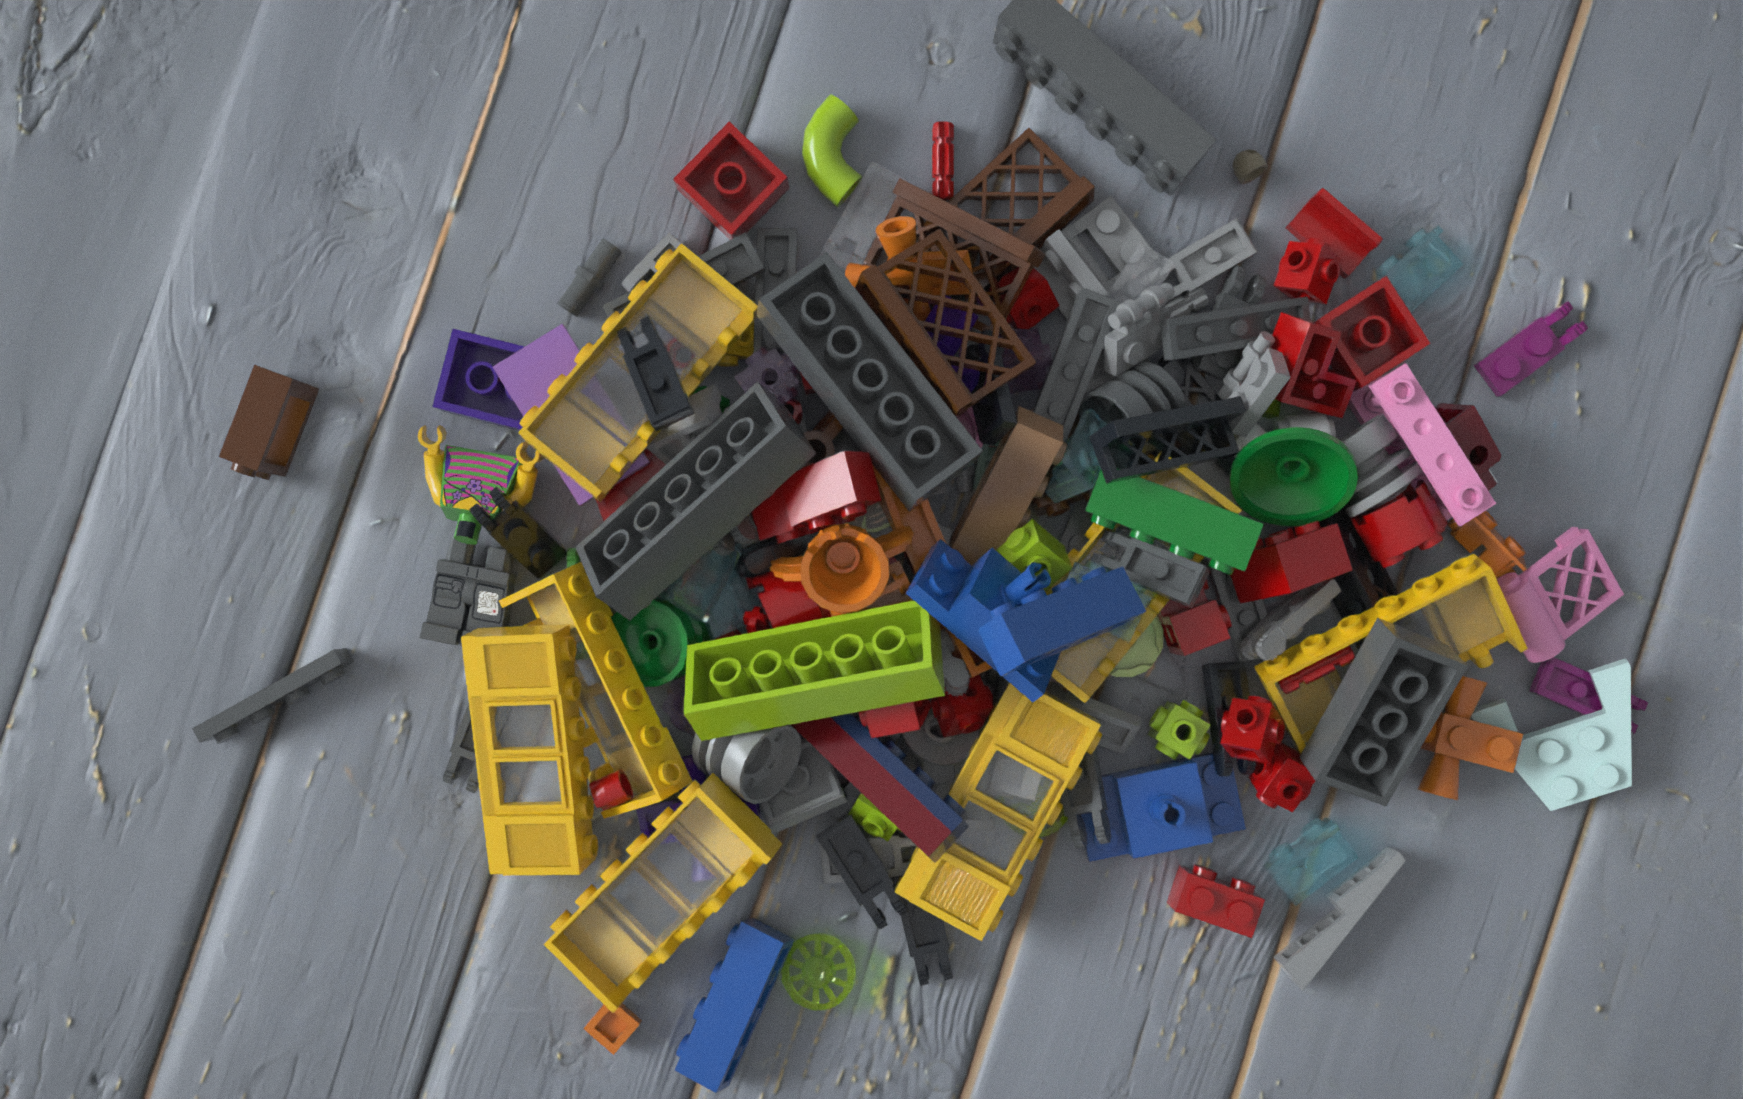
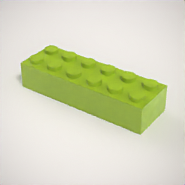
M914 600L687 645L684 715L701 741L945 696L940 625L932 615Z

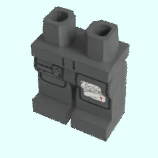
M452 539L446 559H438L437 573L433 583L427 620L422 624L419 638L451 645L460 644L462 647L461 636L477 628L508 627L512 604L502 608L499 600L514 594V584H516L518 573L512 572L513 556L505 548L489 546L485 566L473 564L476 544H465Z

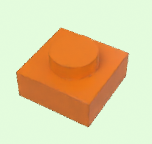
M623 1003L614 1013L603 1004L583 1029L614 1055L636 1030L642 1020Z

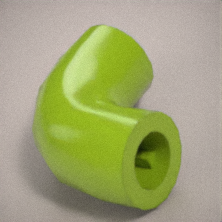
M830 94L817 108L804 130L802 156L809 178L828 200L836 207H839L855 191L863 178L847 164L841 152L842 142L859 120L843 101Z

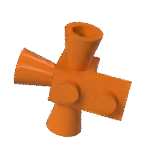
M893 217L883 221L876 227V234L888 256V260L916 243V220L912 217ZM956 250L973 274L968 250ZM941 251L923 252L921 264L944 269L946 258ZM914 257V258H912L911 260H909V262H914V263H915V262H916V257ZM849 263L847 265L845 276L854 288L861 272L870 266L857 263ZM896 268L886 274L895 287L911 290L914 272ZM919 273L916 291L940 295L942 278ZM948 280L946 295L969 294L970 291L964 283ZM903 298L908 305L909 299ZM914 301L913 313L918 320L925 321L932 311L929 303Z
M1462 676L1445 705V713L1441 712L1420 748L1435 754L1417 788L1418 790L1458 800L1460 759L1514 773L1523 734L1470 720L1488 684L1487 682Z

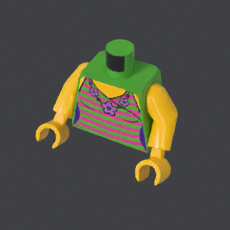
M426 425L418 431V441L422 446L428 448L424 452L426 482L434 503L441 507L446 518L458 521L454 533V539L458 542L470 545L478 543L482 525L469 510L476 503L483 506L493 518L503 511L502 508H499L493 502L489 494L496 486L512 501H518L523 507L532 500L538 474L535 464L541 462L545 457L537 450L535 451L534 459L529 457L527 454L529 444L526 441L518 445L516 457L446 445L443 451L440 449V444L444 442L447 435L446 429L443 426H437V441H431L427 437Z

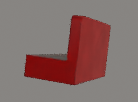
M1321 188L1313 195L1285 227L1286 230L1301 242H1306L1307 238H1315L1327 242L1330 245L1329 249L1342 259L1339 275L1344 279L1355 270L1370 251L1378 247L1383 241L1381 236L1324 188Z

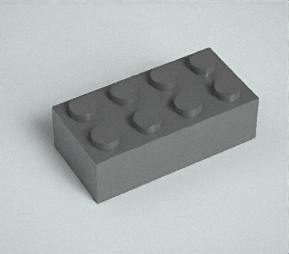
M1377 618L1299 758L1315 781L1387 806L1468 665L1448 645Z

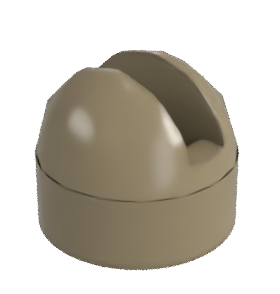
M1248 149L1236 154L1232 167L1239 182L1247 184L1262 175L1267 170L1268 164L1256 150Z

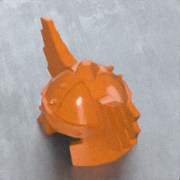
M849 523L834 524L820 530L812 541L808 543L809 548L804 556L781 557L771 561L770 571L774 572L775 577L783 578L784 581H801L809 598L824 609L837 613L856 612L872 605L884 592L889 579L888 559L906 551L905 547L912 543V537L915 534L911 526L899 527L886 535L873 538L866 529Z

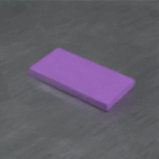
M560 324L493 366V369L524 416L533 406L536 405L540 408L550 395L547 393V390L559 375L564 374L567 376L577 365L574 359L580 349L566 327ZM595 375L581 393L631 432ZM596 420L602 429H604L608 434L615 438L624 447L627 446L626 443H624L620 438H618L609 429H607L598 420ZM644 452L615 485L650 464ZM555 466L579 506L582 507L594 499L591 494Z

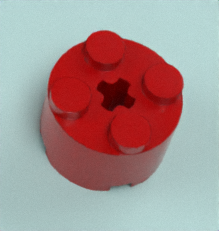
M1424 479L1418 480L1415 489L1410 483L1407 489L1384 505L1364 515L1360 513L1350 517L1373 561H1379L1383 568L1398 563L1405 558L1404 552L1416 546L1420 550H1425L1443 540L1441 533L1445 531V527L1448 524Z
M772 571L750 578L754 586L760 583L763 586L764 590L757 593L772 628L832 617L829 610L820 607L809 598L801 581H784L783 578L775 577Z

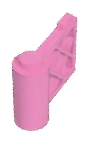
M1571 527L1554 540L1557 547L1520 575L1514 572L1508 573L1497 579L1528 648L1523 653L1531 663L1543 662L1558 655L1566 645L1565 640L1624 595L1588 529ZM1580 544L1586 553L1583 569L1570 567L1573 550ZM1549 568L1557 569L1553 592L1545 591L1538 578ZM1568 572L1581 574L1577 597L1564 595ZM1593 576L1600 578L1607 591L1595 601L1588 600ZM1563 599L1576 601L1572 619L1564 624L1559 616Z

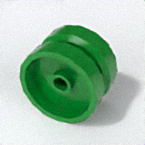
M662 591L652 600L649 606L642 609L631 620H628L618 612L611 618L644 687H659L685 675L687 645L711 641L710 625L703 610L690 597L676 591Z

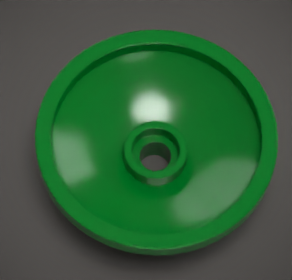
M1302 427L1278 429L1253 439L1237 454L1230 470V487L1238 505L1252 517L1280 526H1301L1332 516L1349 502L1355 492L1358 480L1356 461L1349 448L1343 442L1326 432Z

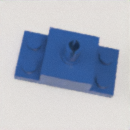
M940 539L930 548L906 594L998 672L977 629L992 619L989 614L990 611L1013 601L1015 607L1021 606L1023 598L1049 586L1051 577L1046 569L1035 576V573L1042 566L1036 562L1031 563L1021 573L993 547L971 566L957 550L951 548ZM1060 652L1006 674L1003 677L1030 701L1035 702L1044 695Z
M1213 752L1192 756L1190 760L1182 758L1101 775L1108 808L1105 812L1109 818L1112 836L1110 843H1099L1095 835L1092 813L1081 815L1087 832L1088 844L1085 850L1088 861L1091 862L1129 854L1135 859L1212 843V836L1245 830L1246 827L1234 770L1230 776H1219L1217 771H1215Z

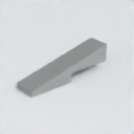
M1387 846L1326 894V897L1335 908L1273 957L1291 981L1302 991H1304L1406 860L1400 852Z

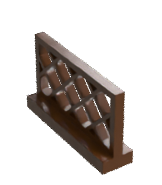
M1028 128L954 195L948 203L959 208L966 200H982L981 219L995 227H1009V234L1040 249L1049 236L1057 230L1062 231L1094 201L1095 186L1085 176L1080 178L1043 140ZM1030 143L1040 153V165H1016L1017 153ZM1012 158L1011 165H1005ZM1044 158H1045L1051 165H1044ZM995 173L1011 174L1010 192H987L988 179ZM1016 174H1039V192H1015ZM1044 174H1061L1070 182L1060 192H1043ZM983 185L982 192H975ZM987 200H1010L1009 219H986ZM1015 200H1038V212L1031 219H1014ZM1043 200H1051L1043 207ZM929 221L924 223L925 226L933 224ZM1014 227H1021V228L1014 234ZM934 245L931 247V251H939V248ZM975 245L964 249L968 250L969 253H980L979 265L984 264L980 247ZM994 254L990 256L991 261L999 258ZM1006 263L993 268L997 282L1003 276L1016 269L1017 266ZM987 271L974 275L985 292H989L988 289L991 286Z
M899 178L892 192L897 197L885 220L901 216L903 210L906 209L914 213L918 227L916 238L920 237L922 240L927 237L928 233L943 228L947 230L949 241L955 250H964L975 245L980 247L984 264L973 267V275L987 271L992 291L987 292V295L990 299L994 298L996 307L1003 317L1007 319L1034 267L1039 268L1046 254L1035 246ZM923 219L933 224L925 226ZM956 235L966 241L958 243ZM876 236L863 265H876L884 250L878 236ZM931 247L924 252H932ZM989 252L999 258L991 261ZM1006 263L1019 267L1020 269L1012 284L999 288L993 268ZM964 294L965 300L963 302L968 303L969 294ZM1006 294L1002 301L1001 295ZM978 319L973 325L975 329L981 332L986 329L993 331L994 326L992 322L988 326Z
M940 229L878 267L874 264L861 272L855 289L957 418L965 414L967 409L1036 364L1035 359ZM936 244L946 258L944 269L921 264L923 252ZM916 257V262H915V263H914V262H909V260H911L912 258ZM896 268L914 272L911 290L895 287L886 274ZM919 273L942 278L939 296L916 291ZM948 280L965 284L970 291L968 303L945 298ZM903 298L909 299L908 305ZM914 301L938 305L935 324L917 319L913 313ZM943 307L966 312L963 330L940 325ZM972 313L988 316L994 324L992 336L969 331ZM927 331L933 333L932 338L927 333ZM939 334L962 339L959 357L945 355L937 347ZM968 340L990 345L987 364L965 359ZM1001 347L1012 350L1021 363L1012 369L995 366L996 348ZM951 365L957 366L956 372ZM963 368L986 372L984 387L971 394L961 380ZM992 374L999 375L998 378L991 381Z

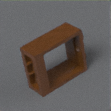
M254 364L219 457L233 462L231 470L255 478L256 476L265 480H270L271 474L286 477L319 388Z

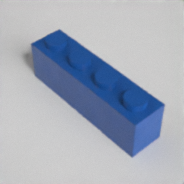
M1104 566L1082 576L1083 582L1077 584L1075 578H1071L1054 586L1051 589L1052 594L1046 595L1044 589L1023 598L1021 606L1015 607L1013 601L990 611L989 614L992 619L977 630L1000 676L1117 629L1145 613L1146 610L1124 567L1106 572Z
M755 918L743 920L740 924L736 923L726 941L729 949L724 961L720 960L711 973L709 980L713 983L707 997H703L694 1011L693 1019L697 1021L691 1034H686L679 1044L676 1055L680 1059L675 1067V1071L715 1093L730 1085L795 939Z

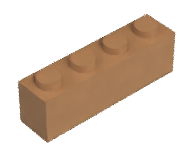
M1018 406L1015 412L1017 424L1002 437L950 539L949 546L957 550L971 566L992 547L997 550L1003 545L1014 530L1022 528L1027 524L1031 514V510L1028 507L1032 499L1041 498L1049 480L1046 473L1051 464L1057 466L1066 451L1067 443L1063 442V425Z

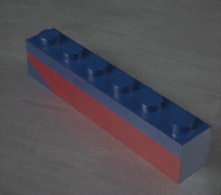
M849 713L790 724L934 863L941 858L969 827L961 818L966 812L965 809L949 794L942 800L931 790L936 782L919 766L912 772L902 762L907 755L890 739L885 744H882L877 738H871L869 728L862 725L859 714L856 717Z

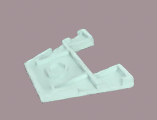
M1626 659L1588 670L1601 702L1602 710L1523 735L1515 770L1550 811L1632 786L1631 667ZM1504 698L1476 707L1471 716L1474 721L1518 732Z

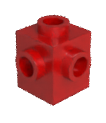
M1307 238L1306 242L1289 241L1285 254L1280 260L1279 271L1273 286L1290 298L1308 296V302L1327 304L1333 285L1339 277L1342 259L1329 249L1330 245L1320 239Z
M1017 267L1012 272L1003 276L997 282L998 287L1001 288L1012 284L1020 268ZM1035 268L1031 271L1006 319L1008 324H1011L1021 334L1038 324L1044 317L1060 306L1047 279ZM1006 294L1001 295L1002 301Z
M979 674L969 678V685H967L969 687L966 690V694L963 693L962 696L952 697L951 694L948 695V691H945V696L932 698L930 702L932 711L944 738L962 733H972L981 729L984 725L986 718L993 708V697L989 687L983 684Z
M1248 696L1247 700L1232 698L1229 711L1226 710L1222 717L1221 732L1223 735L1220 744L1233 758L1271 764L1276 744H1280L1284 737V720L1272 702L1259 696Z
M1282 742L1276 744L1271 764L1256 762V770L1248 778L1257 790L1256 797L1262 803L1273 809H1276L1279 805L1293 813L1300 802L1309 796L1315 779L1299 758L1300 753Z

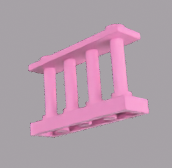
M1406 363L1384 377L1381 375L1363 388L1353 391L1348 406L1359 423L1362 425L1381 413L1385 415L1398 434L1397 438L1385 448L1390 455L1401 449L1408 448L1411 455L1397 465V467L1401 469L1413 462H1418L1423 471L1411 481V485L1415 489L1418 480L1424 479L1446 520L1453 517L1457 525L1462 526L1496 504Z

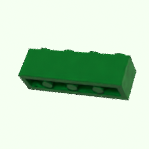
M1102 470L1099 473L1085 511L1093 514L1091 522L1114 530L1116 523L1132 528L1129 536L1152 545L1155 538L1171 543L1170 552L1193 560L1195 553L1211 559L1209 567L1230 575L1233 574L1235 568L1245 572L1264 525L1253 519L1141 477L1106 484Z

